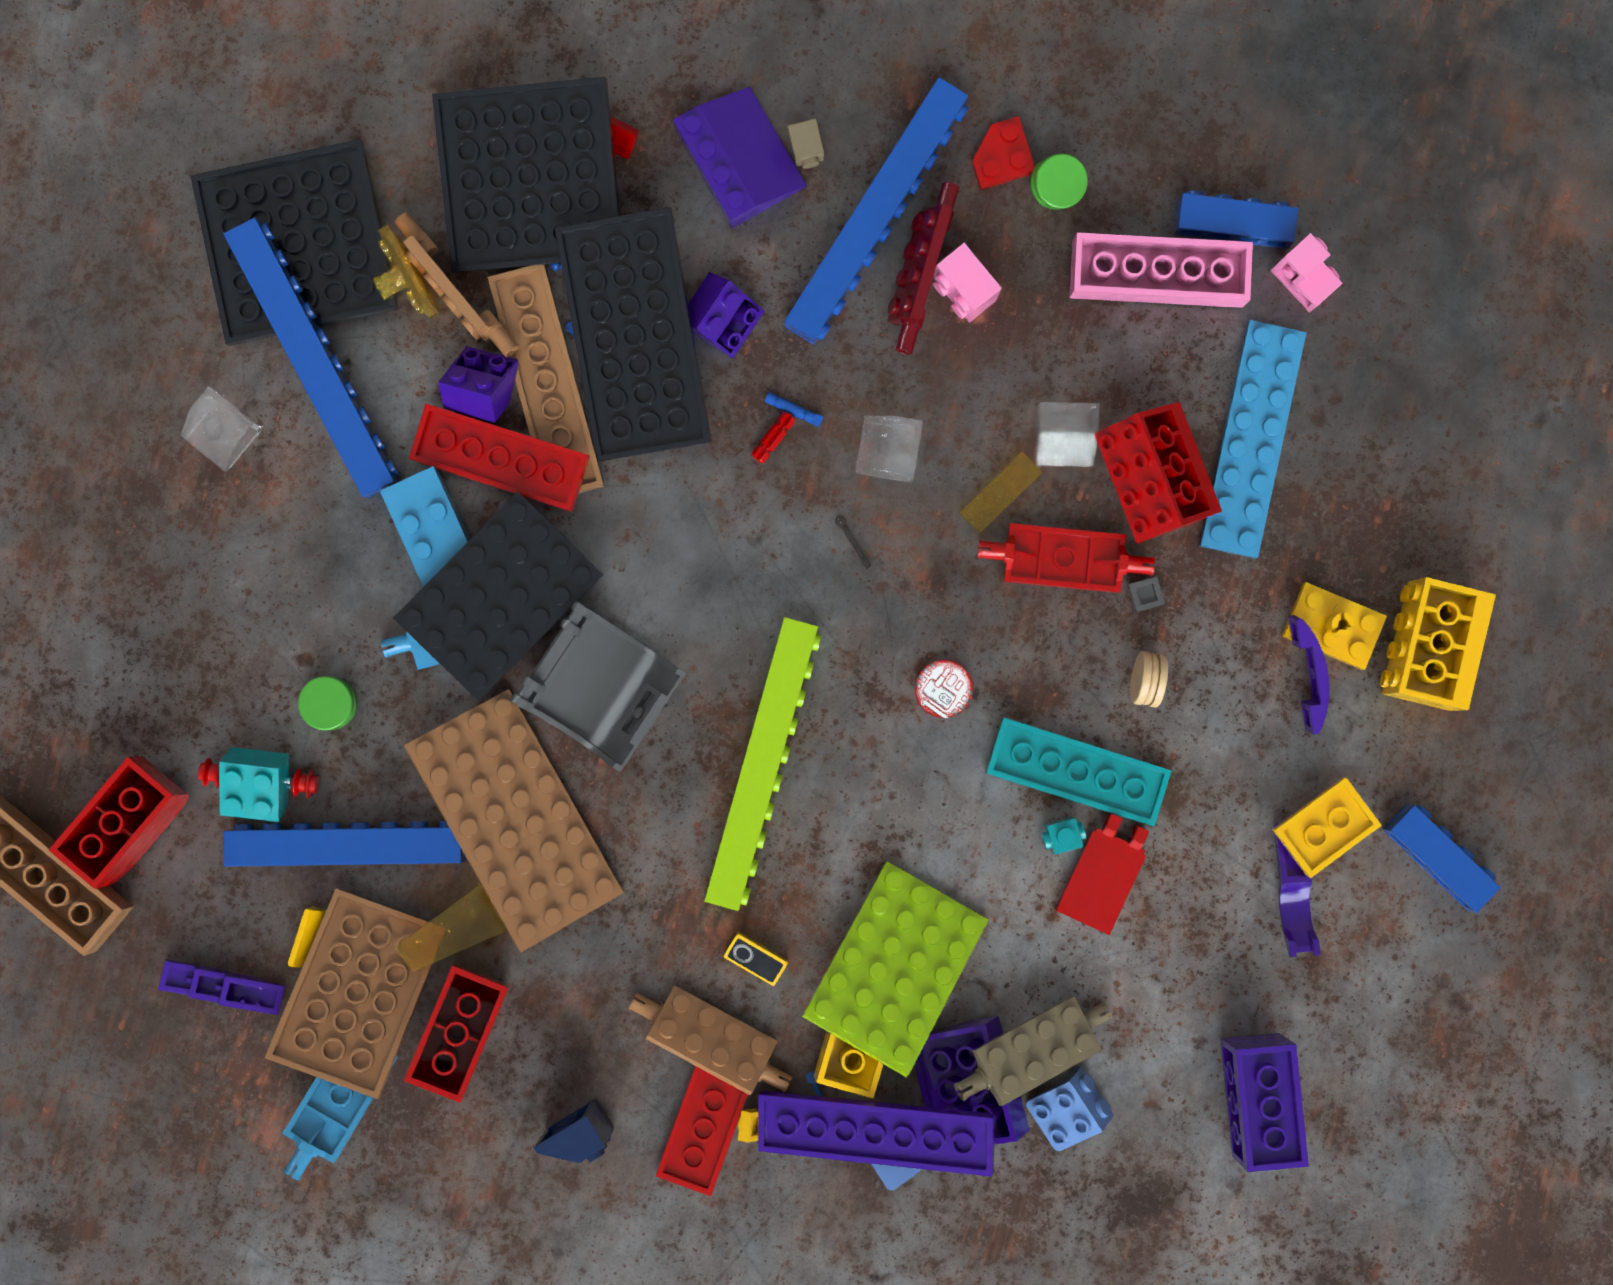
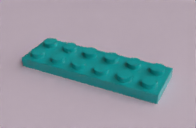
M1003 717L985 773L1155 827L1172 770Z

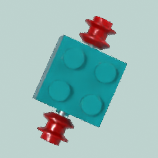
M230 747L218 764H213L212 759L208 757L205 763L200 764L198 769V779L202 780L204 787H207L212 781L219 788L220 815L279 822L289 807V788L294 797H297L300 792H305L306 797L310 799L313 793L318 792L320 778L315 776L314 769H311L308 775L303 774L301 768H297L292 776H289V754Z

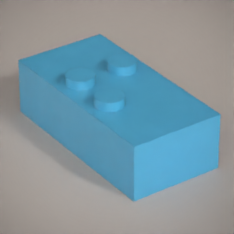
M434 466L380 490L423 587L471 539L441 472Z

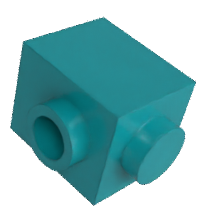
M1068 817L1043 824L1045 832L1041 833L1045 849H1050L1051 853L1056 855L1084 847L1082 840L1086 839L1085 830L1082 822L1077 823L1076 818Z

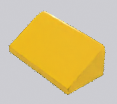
M315 906L304 910L288 960V966L303 967L326 910Z

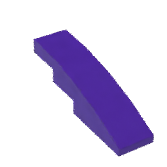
M165 959L158 990L188 995V998L217 1002L221 1006L274 1015L279 1014L285 985L169 959Z

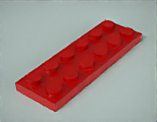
M425 404L409 455L410 460L434 466L435 468L515 494L519 491L524 497L573 512L590 458L587 454L430 404Z

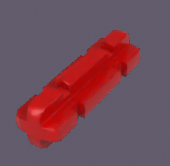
M782 412L777 419L778 423L772 425L760 441L761 445H757L751 455L759 463H765L770 456L769 452L775 450L787 434L786 430H790L794 425L795 418L788 412Z

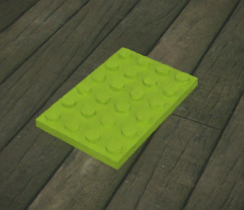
M887 861L882 867L802 1017L901 1075L909 1076L988 919Z

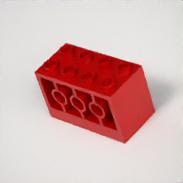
M1180 402L1139 412L1094 433L1137 544L1222 512Z

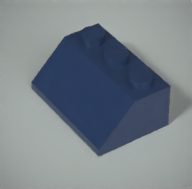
M595 1098L545 1129L534 1149L538 1154L575 1163H581L587 1159L590 1163L605 1153L604 1149L611 1140L610 1136L614 1127Z

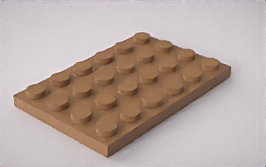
M335 889L265 1058L379 1099L447 929Z

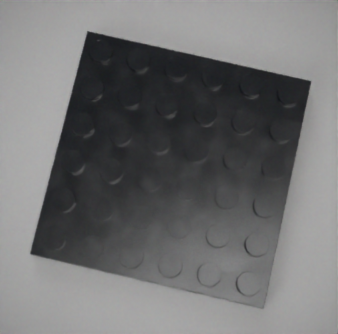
M606 77L432 94L452 273L561 263L555 228L620 216Z
M361 139L190 175L226 345L232 346L277 336L223 233L254 217L262 223L267 222L275 235V239L272 242L277 250L281 249L289 262L286 268L290 276L295 275L303 289L300 295L305 303L308 301L317 315L314 318L317 327L398 310L366 153Z

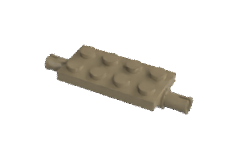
M1075 996L1065 999L972 1050L977 1060L978 1068L974 1074L954 1084L955 1091H962L957 1095L962 1101H965L967 1098L985 1089L994 1095L999 1106H1004L1100 1052L1102 1049L1092 1029L1107 1020H1111V1011L1105 1013L1104 1011L1109 1008L1104 1002H1101L1099 1005L1083 1013Z

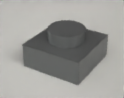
M1157 576L1127 585L1135 613L1165 605Z

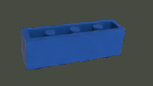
M1191 190L1183 193L1177 201L1173 235L1212 240L1253 242V245L1288 249L1295 242L1299 208L1290 207V203L1282 201L1266 204L1261 203V200L1257 198H1245L1242 201L1234 200L1231 195L1218 194L1215 197L1204 196V193L1201 191Z
M1405 804L1382 830L1467 911L1478 913L1501 888L1494 881L1496 876L1484 866L1480 868L1473 861L1475 856L1462 845L1458 847L1451 840L1453 835L1442 825L1437 827L1430 820L1432 815L1419 804L1417 806Z

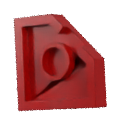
M1019 116L991 124L973 158L972 167L980 191L1032 174L1035 165Z

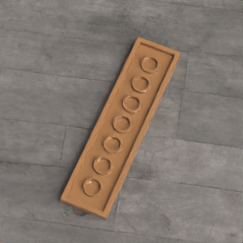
M545 265L527 266L487 277L499 322L519 346V349L509 357L518 359L519 365L515 382L530 437L590 456L579 493L605 487Z

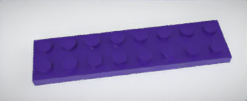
M761 1091L758 1094V1151L993 1176L995 1114L772 1091Z

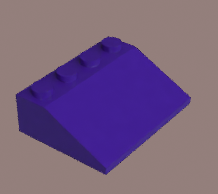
M750 87L698 105L673 119L677 135L731 229L807 187Z
M999 1015L971 1020L931 1031L914 1064L925 1107L995 1114V1144L1016 1142L1029 1132L1030 1129L1021 1096L1004 1106H999L994 1095L989 1090L983 1089L967 1098V1100L962 1101L957 1095L962 1091H955L954 1088L956 1082L971 1076L978 1068L977 1060L972 1050L1003 1034Z

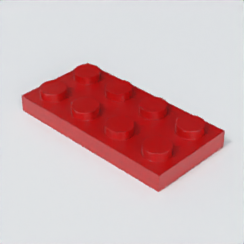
M695 1066L656 1177L711 1197L748 1094Z

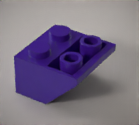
M711 272L708 273L688 303L693 333L732 359L764 313L761 307L731 281Z
M466 346L438 382L443 408L496 422L509 405L519 365L518 359L506 358L503 355Z

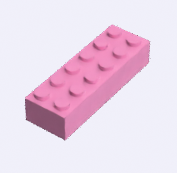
M1077 233L1072 241L1069 298L1243 308L1250 301L1253 242Z

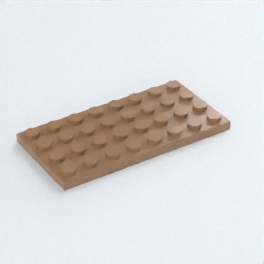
M508 689L405 744L404 748L517 950L521 953L623 894V891L519 706L510 701L512 694Z

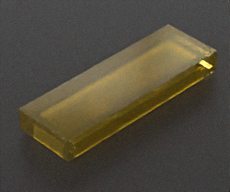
M1021 452L959 514L980 534L1042 474V471Z

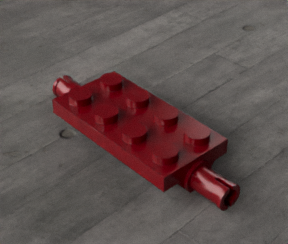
M942 183L936 206L918 212L912 221L911 230H913L911 241L907 243L904 249L903 257L905 262L903 269L899 271L896 277L895 284L897 290L895 297L891 299L888 305L889 318L887 322L896 326H902L895 347V351L902 354H913L918 331L923 325L926 314L924 307L945 233L950 230L954 216L953 208L960 188L954 183Z

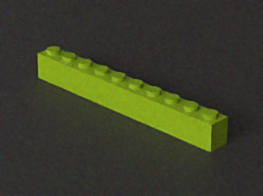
M784 617L704 902L739 911L741 904L747 905L751 891L750 888L746 887L748 876L755 877L759 860L754 859L756 848H763L767 832L762 831L764 819L770 820L775 804L770 802L772 791H779L783 775L777 774L780 762L784 764L787 762L791 747L785 746L788 734L793 736L795 734L798 719L793 717L796 706L802 708L806 690H802L801 687L804 678L810 679L814 662L809 661L812 650L818 651L822 634L817 633L818 626Z

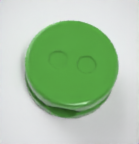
M1063 153L1042 159L1033 169L1030 178L1031 191L1036 201L1042 206L1053 210L1069 208L1077 204L1084 196L1088 185V176L1084 165L1076 157Z
M320 676L312 679L303 687L298 699V708L303 720L311 727L318 730H336L347 725L354 717L357 709V697L353 688L345 680L338 677Z

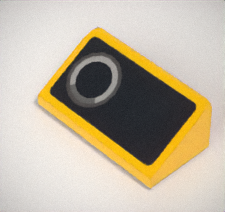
M739 931L723 956L772 986L776 984L789 961Z

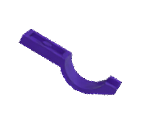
M1274 833L1280 879V919L1289 958L1297 957V953L1312 952L1313 956H1320L1319 939L1313 929L1310 912L1312 878L1306 876Z

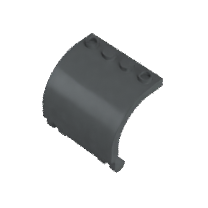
M575 601L571 607L573 611L559 625L562 629L530 677L525 676L521 682L523 686L518 694H513L510 701L563 731L591 750L611 767L621 772L686 673L612 623Z

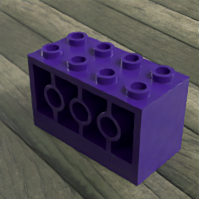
M1280 1033L1220 1038L1232 1157L1247 1172L1309 1167L1296 1044Z

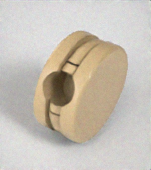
M1140 651L1137 655L1130 682V699L1133 704H1143L1154 708L1161 704L1168 680V659L1165 654Z

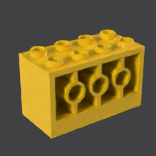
M1428 577L1408 581L1407 585H1404L1400 595V601L1403 602L1401 612L1396 615L1393 629L1396 630L1394 642L1391 641L1387 649L1388 667L1387 670L1383 671L1380 678V686L1383 687L1381 694L1447 711L1469 710L1496 594Z

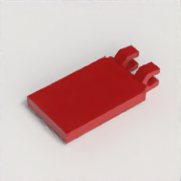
M1108 813L1101 829L1097 828L1096 832L1091 830L1055 908L1056 911L1109 936L1146 858V855H1144L1146 850L1141 847L1144 845L1149 833L1148 830L1135 825L1128 842L1114 836L1118 831L1122 818L1112 813Z

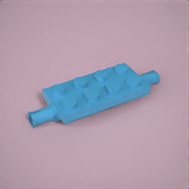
M396 1056L395 1061H394V1063H393V1066H394L395 1062L397 1061L398 1056ZM316 1077L282 1133L297 1143L295 1145L297 1149L283 1172L289 1176L297 1166L291 1177L300 1181L302 1174L313 1157L319 1155L335 1163L374 1098Z

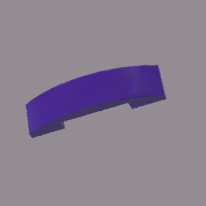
M1291 615L1288 618L1292 644L1300 649L1305 648L1312 699L1301 701L1304 726L1307 731L1315 735L1320 733L1328 709V669L1323 651L1313 631L1303 619Z

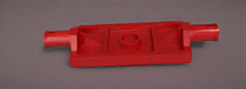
M1010 523L1008 526V537L1005 543L979 540L978 548L989 549L990 551H977L978 559L1003 560V563H1005L1003 582L1121 593L1122 578L1127 572L1152 576L1154 567L1143 565L1155 564V557L1129 555V552L1125 550V534Z

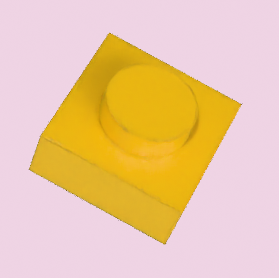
M758 1108L741 1110V1116L738 1121L739 1141L746 1143L758 1141Z

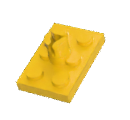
M1307 582L1303 583L1290 616L1295 615L1306 622L1315 634L1323 654L1361 670H1365L1387 617L1384 614ZM1288 619L1282 637L1292 641Z
M1342 777L1272 830L1306 876L1312 878L1382 825L1346 777Z

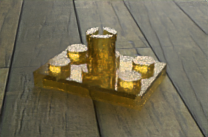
M389 225L380 228L378 232L382 239L378 243L392 264L396 263L388 272L373 278L383 299L386 300L391 295L409 288L410 291L406 292V295L420 315L425 313L430 320L441 315L418 271L405 255L407 251L399 237Z

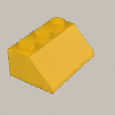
M826 1031L814 1078L816 1083L874 1099L883 1063Z

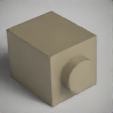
M816 119L788 125V137L795 166H802L807 169L819 165L820 161H824V150Z

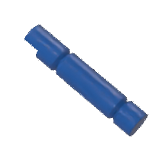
M768 392L764 401L817 427L820 426L823 420V416L806 410V408L780 396L778 397L771 392Z

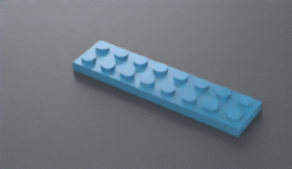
M1253 320L1247 322L1212 483L1222 512L1205 518L1199 543L1200 547L1254 559L1259 556L1307 332Z

